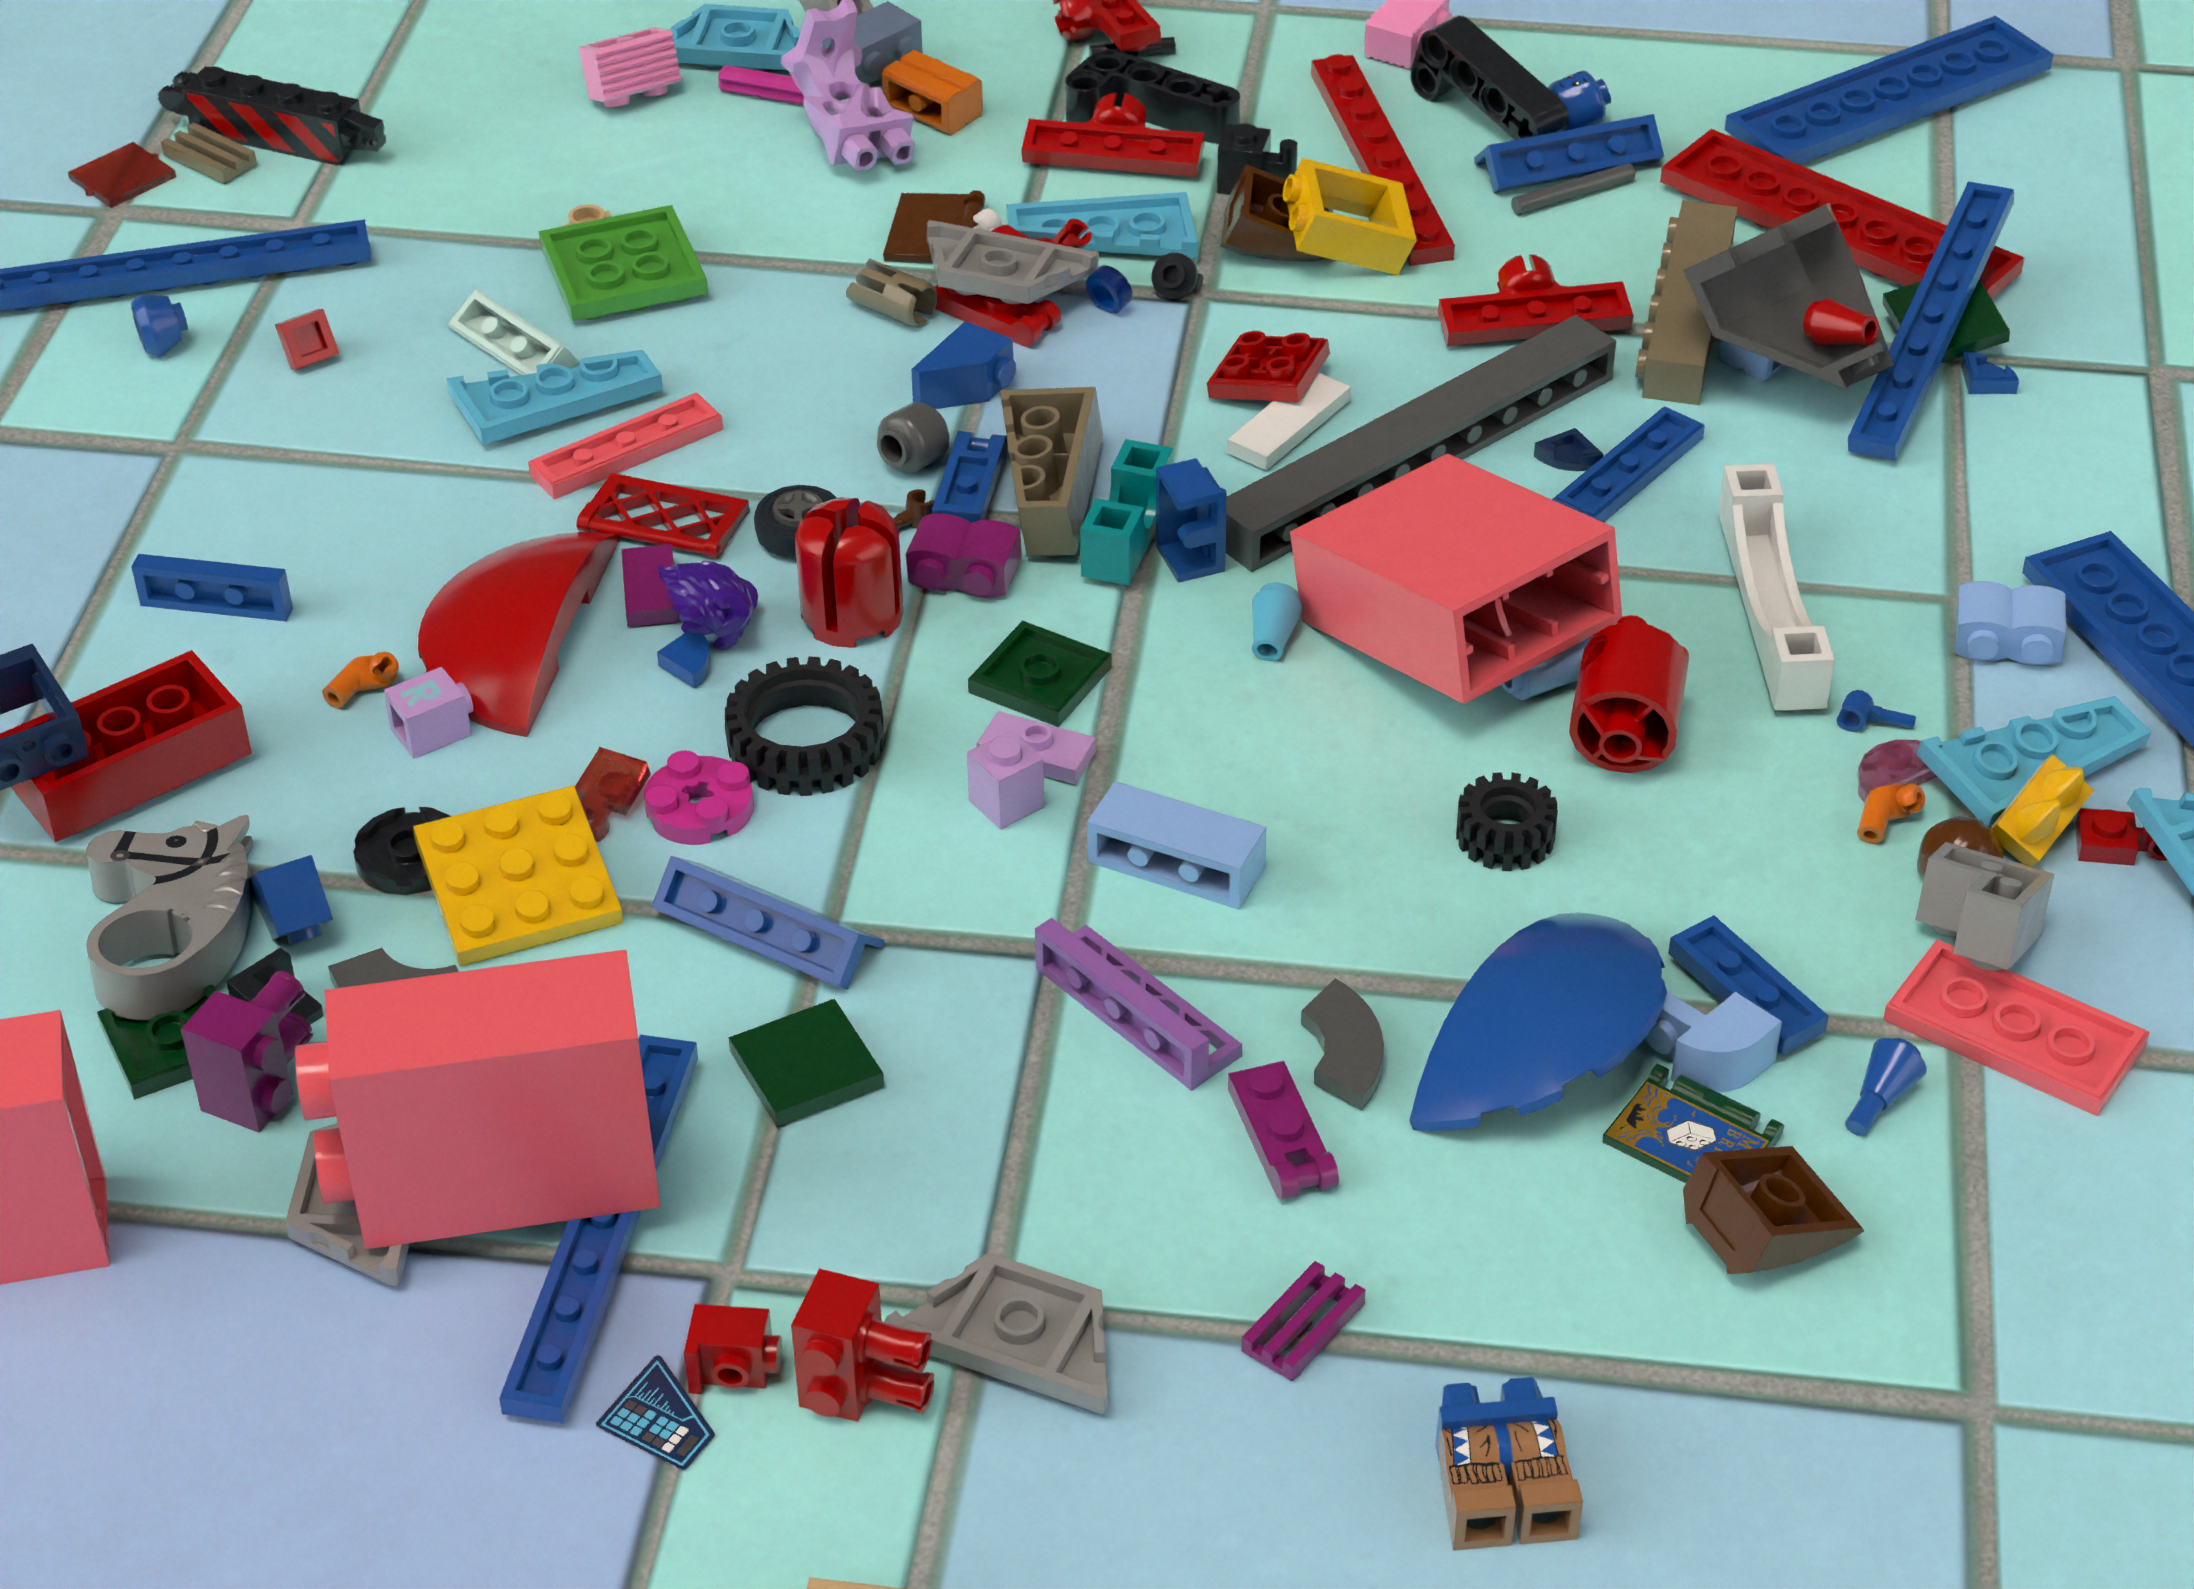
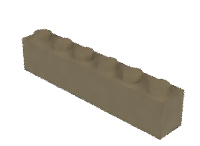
M1682 200L1679 217H1670L1667 238L1662 250L1661 264L1657 271L1654 295L1651 297L1648 322L1645 323L1642 349H1639L1635 377L1644 379L1642 398L1700 405L1714 337L1684 273V269L1733 247L1738 207Z

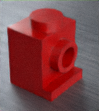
M694 1304L684 1349L689 1393L701 1394L703 1384L720 1385L726 1388L750 1387L766 1389L769 1373H779L782 1359L781 1335H772L770 1310L765 1308Z

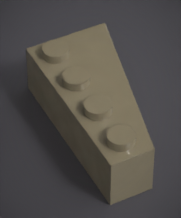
M1096 387L999 390L1026 555H1046L1049 557L1076 555L1080 540V528L1084 522L1103 439Z

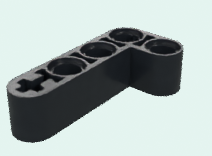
M1458 15L1424 32L1420 37L1411 67L1410 79L1415 92L1423 99L1432 100L1456 87L1514 140L1560 132L1568 126V111L1561 99L1465 16Z
M1096 51L1065 78L1067 122L1084 123L1090 121L1093 118L1096 103L1105 95L1116 92L1117 98L1114 107H1122L1124 94H1130L1136 97L1145 107L1147 123L1173 131L1204 133V141L1208 143L1219 144L1227 124H1240V93L1236 89L1119 51Z

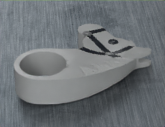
M248 815L239 816L220 826L195 821L192 826L182 827L168 833L109 831L96 836L90 841L86 849L94 894L107 902H127L102 919L91 930L87 939L86 947L96 999L104 1009L109 1008L115 1011L116 1016L135 1020H151L156 1015L170 1011H183L205 996L204 989L209 984H213L216 987L230 971L242 949L251 911L252 890L249 880L250 873L247 855L253 847L251 836H245L250 826ZM181 953L168 962L152 967L128 968L122 966L142 956L153 954L175 955Z

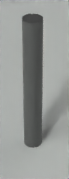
M1626 163L1513 197L1511 206L1514 213L1520 215L1635 179V169L1631 163Z

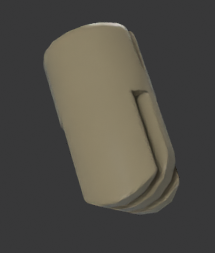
M871 258L866 262V267L862 268L857 274V283L851 282L846 290V297L851 301L914 327L924 325L927 320L913 313V310L932 315L937 304L936 288L931 283Z

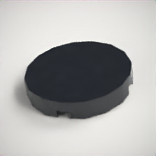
M405 807L391 809L373 817L358 831L354 840L355 849L353 853L357 874L368 886L383 893L409 895L431 890L432 888L415 842L413 826L451 816L431 807H419L420 812L406 813Z

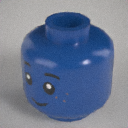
M1579 71L1549 85L1548 89L1561 99L1568 111L1569 121L1565 130L1597 125L1604 122L1606 118L1605 106L1611 103V96L1603 79L1595 81L1593 76L1587 71Z

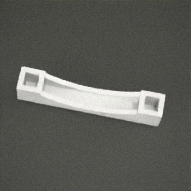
M1775 464L1726 465L1723 471L1718 515L1774 711L1827 708L1835 659L1825 626L1813 625L1798 590L1786 534L1783 510L1784 493Z

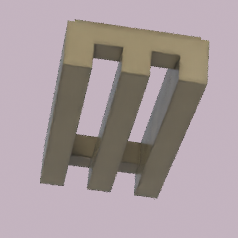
M194 122L187 126L188 133L181 130L174 134L175 141L169 138L161 141L163 155L224 184L257 165L254 150Z

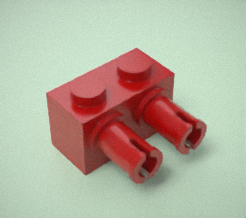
M819 1268L791 1324L799 1407L810 1409L821 1416H836L858 1422L866 1405H869L874 1399L924 1414L931 1402L935 1385L933 1380L934 1374L922 1373L931 1353L932 1333L920 1332L882 1322L879 1283Z

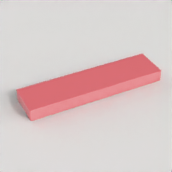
M694 393L528 461L530 476L555 500L608 478L611 473H620L723 430L722 416L698 393Z

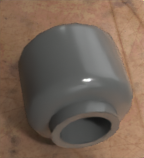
M915 402L882 419L878 427L877 448L881 458L892 468L902 473H915L945 456L949 448L950 435L946 421L934 407L924 402Z

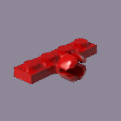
M1053 0V4L1059 3L1061 8L1057 16H1055V22L1059 33L1066 40L1075 41L1088 38L1096 29L1104 31L1121 51H1140L1149 44L1161 42L1160 25L1136 0Z
M1114 92L1105 95L1096 103L1093 118L1088 122L1077 123L1029 119L1021 148L1023 163L1198 177L1204 150V133L1145 127L1146 109L1136 97L1125 93L1122 107H1114L1117 93Z
M1535 254L1529 255L1533 270H1526L1521 255L1508 260L1498 272L1499 282H1497L1498 293L1439 299L1438 316L1447 346L1532 338L1574 315L1579 316L1601 331L1629 329L1632 327L1634 317L1623 281L1561 286L1555 281L1550 264Z

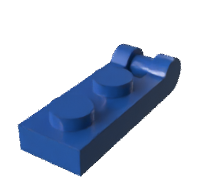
M957 432L932 507V514H950L961 517L971 523L985 520L1001 467L1007 459V436L992 434L990 439L974 437L973 432Z

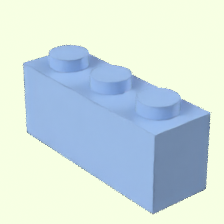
M1114 781L1087 821V862L1240 909L1266 866L1267 827Z

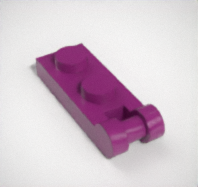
M1280 1061L1228 1073V1091L1277 1198L1284 1200L1299 1195V1189L1316 1186L1319 1191L1337 1187L1339 1185V1174L1335 1159L1331 1152L1326 1151L1285 1062Z

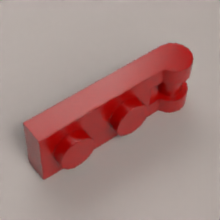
M935 286L937 292L936 310L964 322L967 321L1010 337L1014 343L1021 346H1031L1040 339L1042 330L1049 331L1061 321L1062 316L1058 306L1050 300H1042L1039 303L1033 301L1029 304H1008L995 297L979 294L963 295L954 289Z

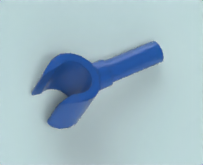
M1854 690L1846 696L1836 721L1841 728L1851 732L1863 729L1867 720L1880 721L1913 729L1916 716L1883 709L1880 706L1874 705L1872 697L1865 691Z

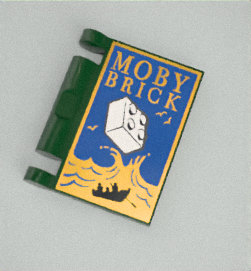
M1656 1064L1647 1080L1605 1131L1602 1143L1681 1182L1687 1183L1704 1152L1771 1148L1781 1138L1784 1124L1771 1119L1763 1134L1754 1131L1760 1120V1112L1683 1075L1676 1079L1672 1089L1669 1090L1663 1087L1668 1079L1669 1069Z

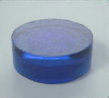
M1100 266L1086 280V289L1090 299L1098 308L1108 313H1119L1133 298L1132 288L1128 280L1121 272L1111 266Z

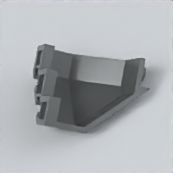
M1829 203L1684 269V273L1715 338L1844 389L1894 366L1880 325L1878 336L1871 345L1818 346L1812 339L1807 338L1804 333L1803 319L1807 308L1813 302L1821 301L1825 298H1831L1863 314L1876 317L1858 266Z

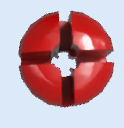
M839 497L815 505L805 514L795 534L801 618L813 629V636L816 640L831 646L855 648L856 639L872 637L885 631V638L889 637L900 626L903 616L900 542L895 520L883 506L872 501H865L860 506L858 498Z

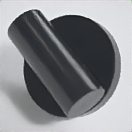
M1166 254L1158 259L1152 269V284L1155 290L1167 299L1179 300L1188 296L1192 291L1200 292L1202 288L1203 274L1198 273L1194 262L1184 254Z

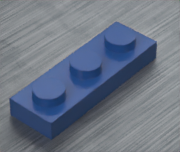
M138 554L131 566L140 606L287 622L293 610L286 569Z
M1715 915L1670 937L1668 954L1719 1000L1723 1002L1736 992L1782 1021L1777 1052L1782 1056L1826 1032L1829 1015Z

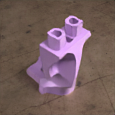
M842 0L836 8L827 12L817 8L807 9L799 40L792 50L782 56L781 64L790 71L795 85L804 95L803 103L807 117L810 118V125L823 139L830 163L833 166L850 163L856 171L871 169L876 164L877 159L888 157L895 165L909 163L914 148V141L910 137L914 119L913 114L893 109L880 87L870 88L867 83H861L855 74V68L861 64L862 50L858 45H853L858 14L853 0ZM831 38L828 49L821 47L825 39Z

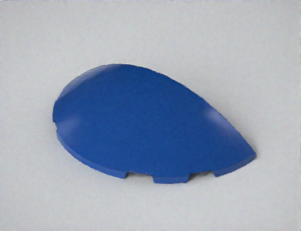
M1580 912L1547 917L1516 932L1480 965L1460 992L1444 1020L1430 1051L1417 1089L1409 1120L1412 1129L1449 1131L1476 1128L1480 1126L1481 1114L1507 1107H1514L1521 1116L1561 1101L1563 1099V1086L1588 1071H1591L1598 1078L1603 1077L1637 1048L1648 1035L1663 1009L1667 990L1664 980L1661 978V968H1665L1657 947L1650 938L1645 937L1628 923L1602 915Z

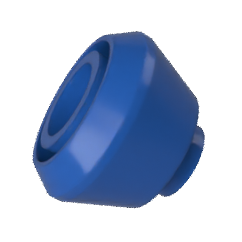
M138 294L131 302L136 330L147 354L160 357L182 341L181 331L188 330V324L180 302L172 304L168 296Z

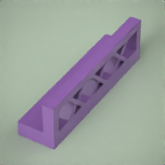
M1050 918L1035 928L1036 969L1189 1090H1194L1242 1057V1044L1088 925H1084L1071 933L1056 920ZM1209 1043L1217 1049L1210 1055Z

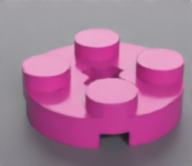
M688 750L677 751L671 754L667 759V765L657 770L650 777L644 789L645 810L647 818L649 817L653 821L654 830L663 838L680 844L702 845L711 843L710 835L721 833L727 830V836L729 837L739 832L749 822L754 810L753 789L746 765L714 756H698L696 753ZM705 797L701 798L697 803L690 802L693 798Z

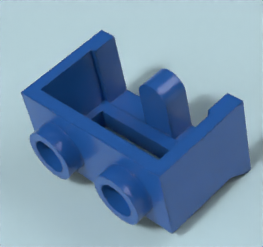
M1197 458L1156 468V548L1178 583L1225 572L1227 491L1219 487L1208 468L1202 467Z

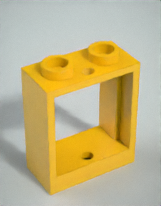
M1302 158L1295 174H1290L1285 181L1283 200L1287 202L1290 215L1289 228L1293 231L1297 251L1394 275L1399 274L1417 241L1403 183ZM1324 207L1369 218V222L1324 211Z

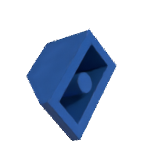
M965 321L911 369L913 403L924 402L935 409L988 402L999 390L1008 386L1015 376L1016 362L1013 357V339Z
M312 855L258 871L249 878L252 896L273 940L287 936L290 946L322 936L320 925L333 920Z

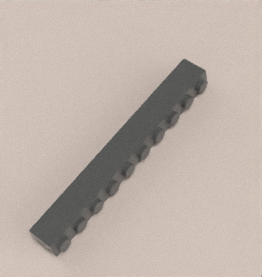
M1574 315L1227 496L1226 554L1250 572H1254L1292 551L1290 531L1446 454L1463 460L1613 379L1616 340L1579 316Z

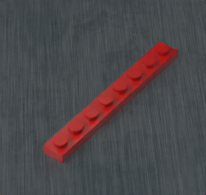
M1334 54L1324 59L1311 60V76L1361 173L1403 183L1417 239L1407 258L1409 265L1415 266L1454 260L1455 244L1354 56Z

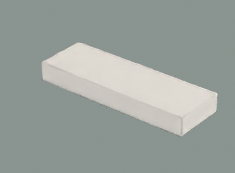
M1318 372L1299 402L1273 401L1227 439V453L1267 471L1351 400V386Z

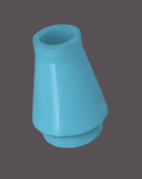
M1278 582L1268 583L1252 599L1254 638L1252 652L1262 660L1275 661L1281 658L1284 646L1303 612L1299 593L1293 587Z

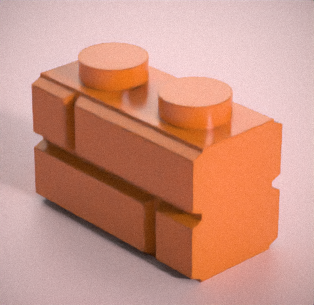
M912 50L901 57L900 62L896 60L883 69L882 92L893 109L913 114L914 119L951 136L964 128L965 123L970 124L982 114V81L970 73L961 71L943 63L939 59H934L916 50Z

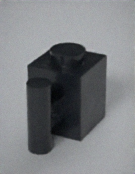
M1247 123L1227 124L1218 146L1217 194H1231L1246 164L1285 180L1290 174L1294 175L1297 170L1298 143L1292 139L1282 140L1279 153L1271 152V129L1258 128Z

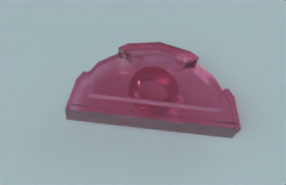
M1892 740L1878 744L1864 754L1857 773L1858 795L1864 803L1870 791L1877 787L1895 783L1920 785L1937 777L1916 755L1920 740Z

